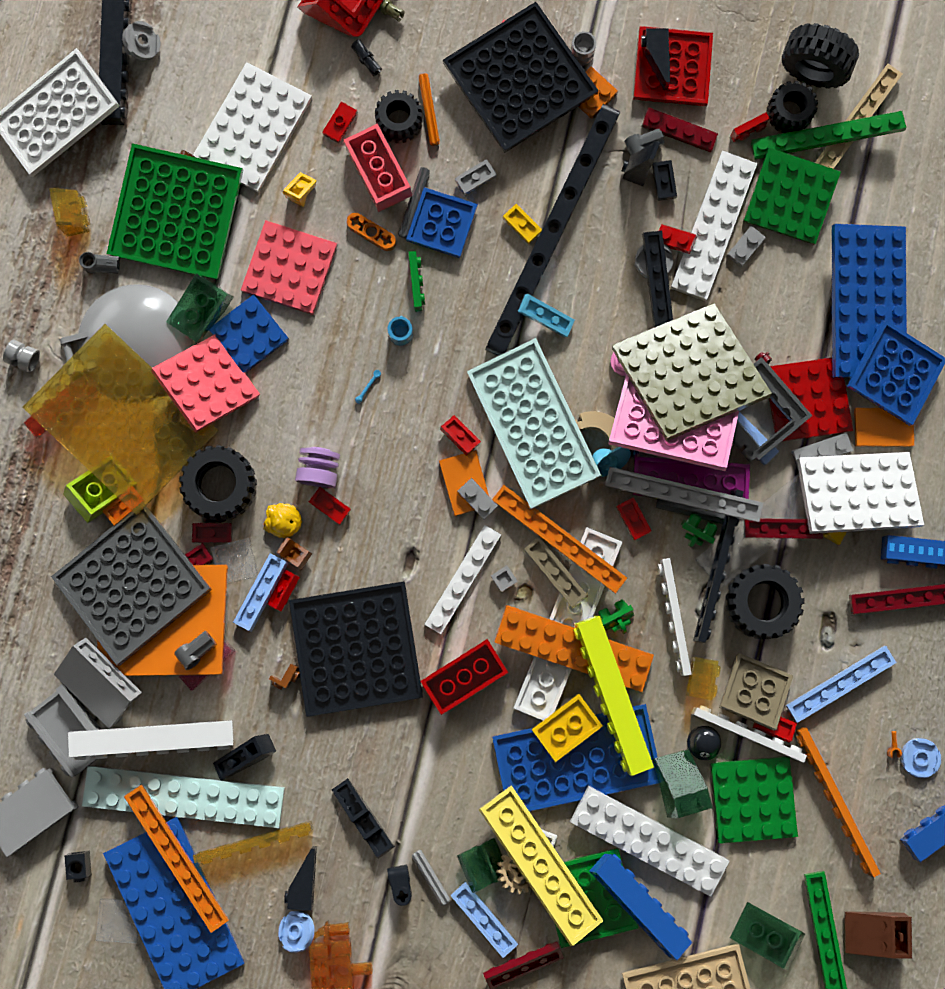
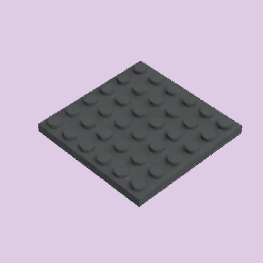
M143 502L51 576L117 666L122 665L212 590Z

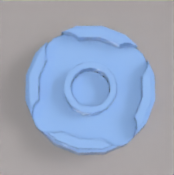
M915 738L903 746L900 761L908 774L917 778H927L938 771L941 764V754L933 742L927 739Z
M291 911L281 920L278 937L282 941L285 950L291 953L303 952L311 945L314 938V924L307 913Z

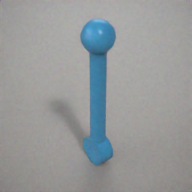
M379 370L374 371V376L372 377L370 382L367 384V386L362 391L360 396H357L355 398L356 403L360 404L362 402L363 396L366 394V392L371 387L373 382L376 380V378H379L381 376V372Z

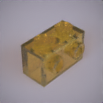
M692 657L691 675L688 678L686 696L712 700L713 697H716L717 685H715L716 677H719L721 669L718 666L719 661Z

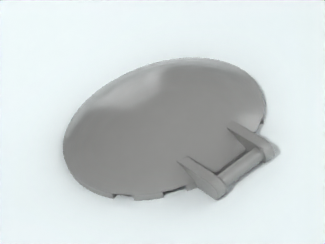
M135 284L115 288L99 297L83 317L79 333L63 337L59 341L64 349L69 377L88 373L95 382L112 393L139 397L164 389L151 372V369L192 347L193 337L189 319L183 308L173 297L158 288ZM77 343L82 364L78 367L75 365L71 345Z

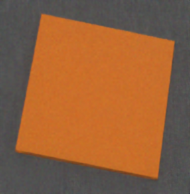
M193 565L212 590L122 665L117 666L98 640L97 649L125 676L222 675L228 565ZM204 631H207L217 645L203 655L195 667L185 670L174 655V652L180 646L192 642Z

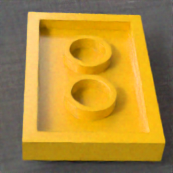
M577 694L531 730L556 762L603 727V725L580 694Z

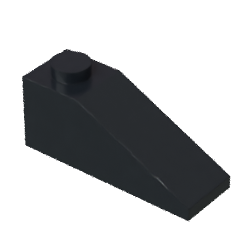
M646 28L644 36H641V47H644V55L663 90H668L670 84L669 28Z
M269 734L254 736L213 762L220 781L264 760L275 753L276 749Z
M313 846L310 849L288 891H285L284 903H287V909L312 910L317 846Z

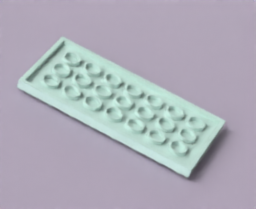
M536 338L467 371L531 509L601 477L600 471Z

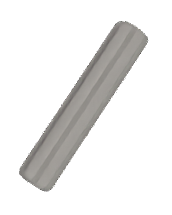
M416 851L412 854L416 865L440 905L447 904L450 901L449 896L422 851Z

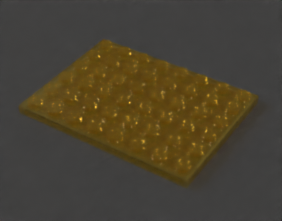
M104 324L22 408L126 506L138 515L181 471L183 465L185 466L188 463L187 459L190 456L193 458L196 455L195 452L199 449L201 450L219 430L211 424L195 433L151 372L152 367L113 330Z

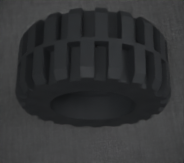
M807 23L792 30L781 60L786 72H789V75L796 77L800 82L803 81L807 85H814L818 88H838L850 80L859 58V49L853 38H849L845 32L842 33L839 29L831 28L828 25L823 26L818 23L811 25Z
M217 445L216 447L207 446L205 447L206 450L203 451L199 449L195 452L196 455L193 458L190 456L187 459V466L183 465L181 469L183 475L179 476V482L181 483L179 488L180 494L183 495L185 504L199 516L211 521L218 520L221 522L226 521V519L232 520L237 518L236 515L239 513L242 515L246 511L245 508L252 504V497L256 495L255 486L257 485V479L254 476V469L244 456L230 447L225 448L224 446ZM224 466L229 468L236 477L235 489L227 499L219 502L211 501L204 496L201 490L203 476L213 467Z
M762 564L747 568L733 578L734 581L728 586L729 592L725 597V600H727L725 607L726 611H729L730 621L734 622L735 628L743 631L744 635L754 637L755 639L779 638L783 634L792 631L793 626H797L800 621L798 618L804 612L801 607L802 604H805V598H801V593H803L802 587L797 586L798 580L795 577H791L789 571L786 569L782 570L777 565ZM758 584H769L780 595V611L771 620L757 619L749 610L748 594Z

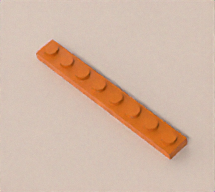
M505 485L493 497L492 500L615 594L628 579L536 508L531 509L528 502Z
M801 727L795 730L798 735L796 736L798 744L804 747L807 753L805 754L807 755L806 760L810 765H813L817 781L819 783L822 782L825 788L823 793L826 799L831 801L834 806L832 811L835 817L840 819L843 824L841 827L843 833L852 842L850 845L852 851L861 860V869L865 874L868 873L872 877L880 875L881 873L808 729Z
M140 785L125 795L124 798L209 931L212 933L228 922V917L144 786Z

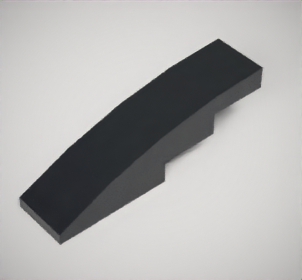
M348 778L332 789L351 822L355 824L363 839L367 841L378 859L395 847Z

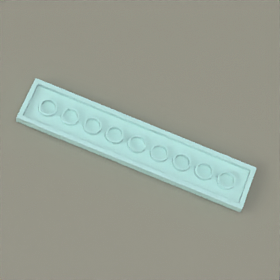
M87 766L83 807L133 812L124 796L138 786L143 785L160 813L164 816L280 828L285 787Z

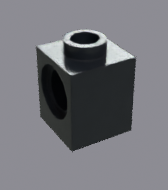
M90 850L64 855L66 880L73 879V883L86 881L85 878L92 875ZM76 862L81 864V872L75 870Z

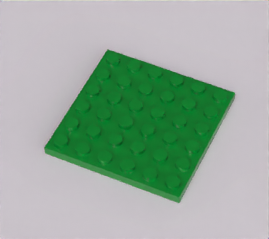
M132 143L106 254L218 280L243 175V168Z

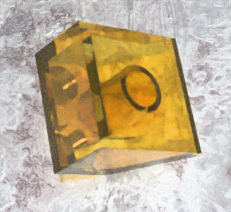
M50 188L56 226L67 237L88 233V226L91 223L88 214L85 213V208L87 207L85 197L81 196L77 190Z

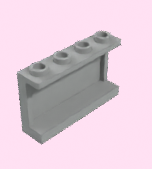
M84 638L71 648L54 673L109 729L122 719V714L131 702L142 693L87 638Z
M62 684L55 689V693L32 711L26 712L24 716L27 718L25 720L27 725L38 733L39 741L44 745L46 744L50 749L51 757L60 762L64 774L74 777L97 759H95V755L87 756L86 760H74V757H69L68 732L102 729L81 701Z
M52 768L39 770L34 774L35 778L30 782L28 780L17 786L19 790L15 793L9 792L1 798L0 848L6 857L19 851L79 807L75 800L70 801L53 776L54 770Z

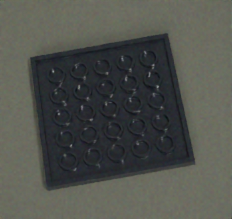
M537 2L532 3L443 59L444 66L504 153L588 101L599 92Z
M405 581L289 600L306 717L423 698Z

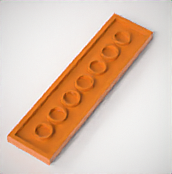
M509 605L505 606L494 643L588 674L587 666L589 664L587 659L582 657L580 652L582 645L580 640H577L574 635V627ZM609 640L625 687L643 692L654 655Z

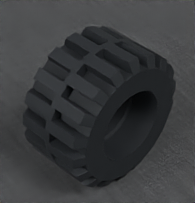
M788 81L785 85L781 84L774 91L766 111L771 119L770 124L775 125L777 131L781 129L782 133H786L787 131L793 132L807 128L818 109V100H815L817 95L811 92L813 90L811 87L807 88L805 83L799 84V81H794L793 84L791 81ZM791 101L796 103L800 107L801 113H789L784 108L783 102Z
M395 90V93L389 91L386 97L383 95L381 101H378L376 104L377 108H375L376 124L380 127L384 137L387 136V140L390 142L393 139L395 143H399L400 140L406 143L408 138L411 141L414 139V134L417 136L419 129L422 127V109L418 99H414V95L411 93L407 95V91L404 90L402 93H399V90ZM397 110H402L409 114V118L403 123H393L388 119L389 115Z

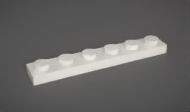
M484 525L427 619L426 626L442 634L501 534Z
M670 558L662 559L660 564H658V572L660 576H663L664 583L661 584L663 595H666L667 603H665L666 614H670L671 622H668L670 634L673 633L674 636L672 648L673 652L677 653L678 658L675 661L676 670L680 672L681 676L691 675Z
M700 705V708L694 707L691 714L795 760L805 762L807 755L801 753L803 749L791 745L789 748L783 745V740L773 737L772 740L766 738V733L757 729L754 732L748 730V725L739 721L736 724L729 722L730 717L718 713V716L710 713L711 709Z

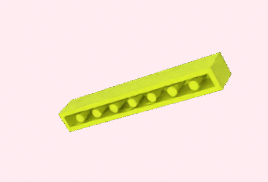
M594 616L575 623L573 632L576 639L581 642L580 652L582 657L587 659L589 664L587 671L590 678H594L596 684L593 686L597 697L600 696L603 703L600 704L603 715L608 717L609 723H607L610 734H614L616 740L614 747L617 753H620L623 760L620 763L623 771L633 776L654 768L600 616Z

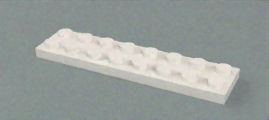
M725 151L721 152L691 232L696 234L697 239L691 253H683L671 289L706 302L757 163Z
M590 786L587 787L570 820L576 826L710 897L729 863L728 859Z

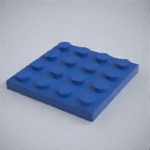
M883 320L847 387L910 426L914 424L945 365V357L887 320Z

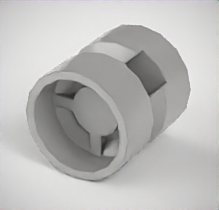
M582 31L574 36L571 52L580 65L589 64L594 57L596 39L591 33Z
M11 340L8 343L3 354V361L12 366L18 365L19 369L31 373L36 368L40 359L39 350L30 346L25 347V344L16 340Z

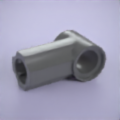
M659 129L643 135L634 134L624 140L630 157L656 141L660 142L659 147L665 143L662 131Z
M84 252L79 258L80 265L87 273L118 274L120 270V258L117 256L95 255L91 252ZM87 260H94L91 266H85Z
M204 631L192 642L180 646L174 652V655L185 670H190L200 662V658L217 644L207 631Z

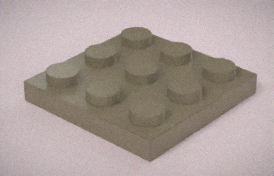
M738 653L719 708L774 731L777 729L793 675Z

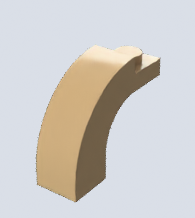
M596 411L580 413V422L577 419L575 420L579 430L592 429L599 431L606 437L609 443L615 418ZM609 445L611 450L618 448V446Z

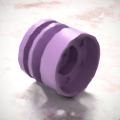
M320 447L300 448L299 453L307 457H300L298 461L305 464L306 467L297 468L295 481L310 486L335 488L337 474L329 471V468L339 467L338 463L332 461L340 460V454Z

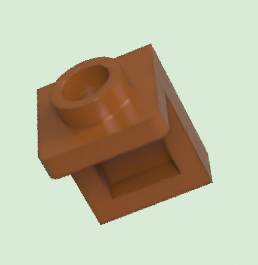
M288 537L277 551L278 555L301 570L312 555L311 552Z
M290 664L282 680L271 675L269 677V680L273 681L271 685L280 690L283 687L288 688L291 682H296L300 674L298 672L299 667Z

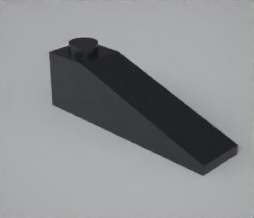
M656 141L631 155L629 162L625 161L621 171L624 172L622 179L644 186L660 142Z

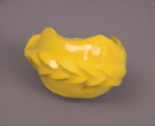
M279 503L267 507V518L263 524V529L266 532L272 533L278 538L293 536L299 531L302 518L294 505Z

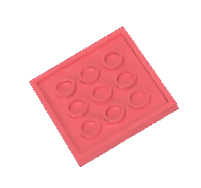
M265 220L241 287V292L250 295L254 294L256 297L313 315L333 260L337 243Z
M215 335L151 369L153 375L195 433L255 400L260 395L247 375L241 371Z

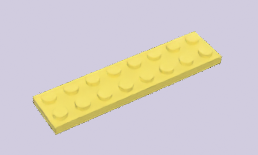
M509 786L479 809L570 946H574L603 922L512 786Z

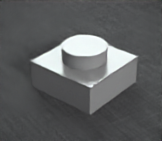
M508 566L491 575V578L501 592L518 582Z

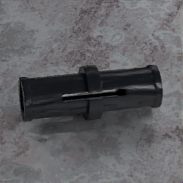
M360 39L354 41L351 48L360 58L361 64L367 67L372 76L378 75L382 68L375 61L373 53L368 51Z

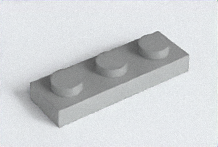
M847 433L793 450L791 453L798 469L797 460L800 457L840 456L852 452L853 448Z

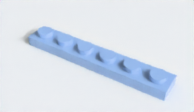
M883 646L785 706L795 723H798L894 665L896 661L887 646Z

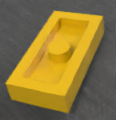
M517 204L503 215V219L528 244L542 231Z

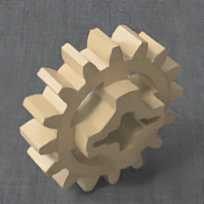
M509 854L508 856L502 855L503 862L497 863L501 870L496 871V873L501 874V877L497 880L504 882L502 888L509 887V893H513L514 890L516 894H521L522 891L524 893L529 892L528 887H531L527 881L518 886L521 880L526 879L523 875H518L514 870L517 868L515 863H509L512 860Z

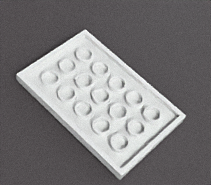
M76 48L0 111V134L28 174L34 177L120 105L81 52Z
M246 62L193 155L196 158L243 168L240 184L259 193L313 99L312 95Z
M910 452L798 458L797 464L810 534L917 528L924 526Z

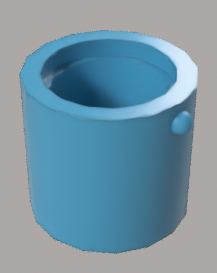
M403 316L395 317L389 322L387 328L392 343L404 346L412 340V324L407 318Z

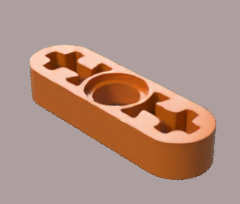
M351 213L347 217L348 228L384 251H391L395 248L396 239L391 232L359 213ZM359 219V224L364 226L363 230L361 229V226H359L358 224L352 226L353 224L351 220ZM370 227L377 230L376 235L368 236L366 234L367 229ZM381 232V236L385 240L391 238V244L384 245V241L379 238Z

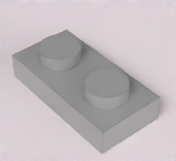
M486 159L456 177L455 182L464 196L496 178L497 174Z
M751 226L730 250L727 257L742 267L766 237Z
M472 478L457 491L483 519L498 507Z

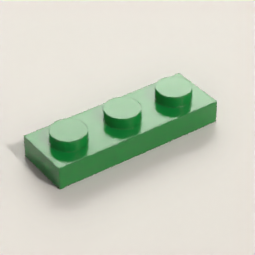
M409 251L414 310L418 312L422 311V305H425L424 293L420 294V287H423V276L418 274V268H422L421 257H417L416 251Z

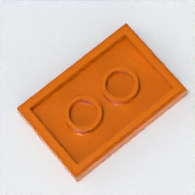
M882 408L854 409L855 446H914V424L909 426Z
M476 450L467 456L460 454L439 460L454 516L475 511L457 491L472 478L489 496Z

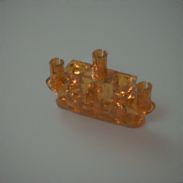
M328 920L324 926L314 933L313 941L309 946L312 989H332V985H334V989H354L353 976L373 975L372 961L352 963L351 937H348L346 940L340 938L339 941L331 939V936L350 935L349 922L329 924ZM324 935V942L316 943L315 939ZM329 945H331L332 958H330ZM331 965H335L333 970L334 978L331 977ZM344 966L348 969V973L341 975L338 972V968Z

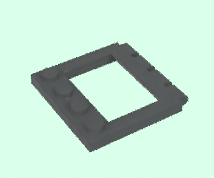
M762 357L754 363V366L772 393L770 399L790 422L760 446L737 420L732 442L738 449L745 445L746 448L741 453L749 462L755 458L757 461L760 460L812 416Z

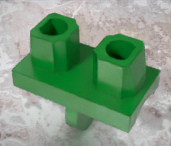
M694 513L681 523L683 529L693 533L691 535L686 532L684 536L690 540L688 543L690 547H693L695 543L702 546L704 541L698 539V537L713 544L716 540L714 536L718 527L711 522H707L704 529L697 527L702 518Z
M621 599L614 604L617 610L616 613L611 615L608 608L598 612L605 631L612 628L614 633L619 630L623 634L627 633L626 626L631 624L629 619L634 617V609Z

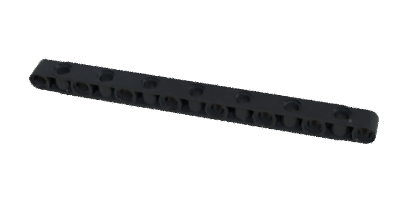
M606 104L602 105L487 343L486 351L496 356L506 352L523 317L518 312L523 300L518 299L516 295L524 293L525 295L533 296L621 111ZM602 129L605 133L599 134L596 130ZM585 161L589 163L590 166L584 167L581 165V162ZM571 194L574 199L568 200L565 198V195ZM556 227L558 232L552 233L549 231V228ZM540 260L542 265L535 266L533 261ZM507 326L511 331L509 333H502L500 328Z

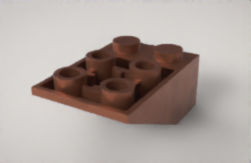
M844 911L845 953L912 959L911 916L898 912Z

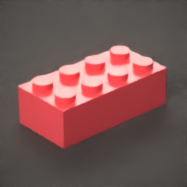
M378 124L344 139L346 150L378 212L412 196L411 187Z

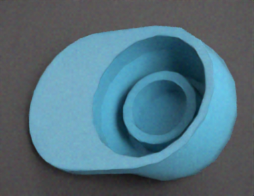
M622 447L614 450L605 448L597 450L592 457L600 471L601 477L608 475L610 467L617 469L624 467L630 459L631 451Z

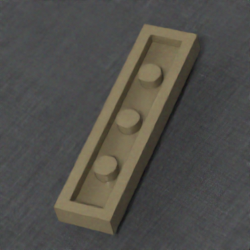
M537 537L524 548L573 609L588 597L587 593L540 537Z

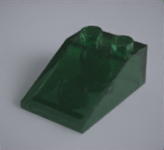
M196 273L166 322L199 343L225 312L234 296L204 276Z
M689 749L653 758L667 818H681L713 808L708 787Z
M747 902L730 938L781 968L789 970L805 933Z

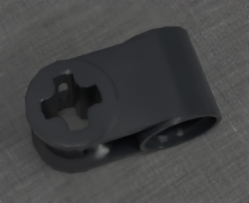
M407 864L387 868L395 903L400 906L407 905L412 897ZM402 890L404 894H408L405 900L397 896Z

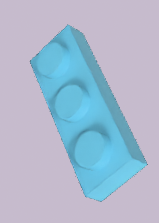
M529 294L524 296L518 310L522 315L563 337H568L575 319Z

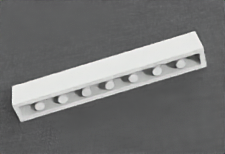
M232 720L68 732L69 757H74V760H86L87 756L95 755V759L107 758V754H116V757H128V753L136 752V756L148 755V751H157V754H168L169 750L177 749V753L189 752V748H197V751H209V747L217 746V750L229 749V745H233Z

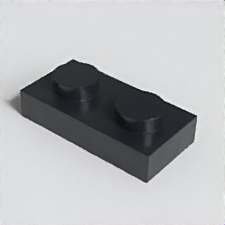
M672 160L653 162L652 168L658 201L676 199L677 191Z

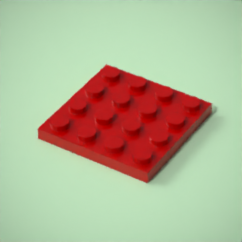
M640 26L633 100L707 107L713 33L669 29L670 84L668 90H663L644 55V47H641V36H644L646 28L656 27Z
M832 358L770 366L812 415L781 442L853 431L844 378L832 377ZM769 398L774 431L777 433L790 421Z

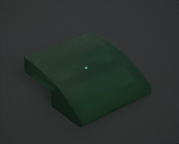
M495 837L457 855L472 893L478 892L490 884L497 883V879L501 877V874L496 873V871L501 870L497 863L503 862Z

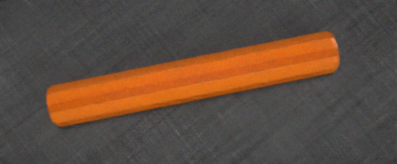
M427 73L418 76L429 142L431 146L440 144L429 76Z

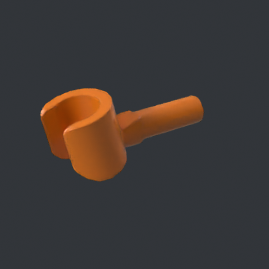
M892 731V744L887 751V755L893 758L892 752L896 750L897 757L900 758L902 751L898 748L897 733Z

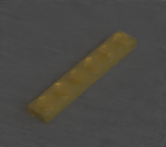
M312 820L197 852L193 855L194 863L201 862V865L213 862L212 858L220 856V859L231 857L233 852L247 853L252 851L251 847L258 845L259 849L268 847L272 841L278 840L279 843L289 841L290 836L297 835L298 838L307 836L309 831L313 829Z

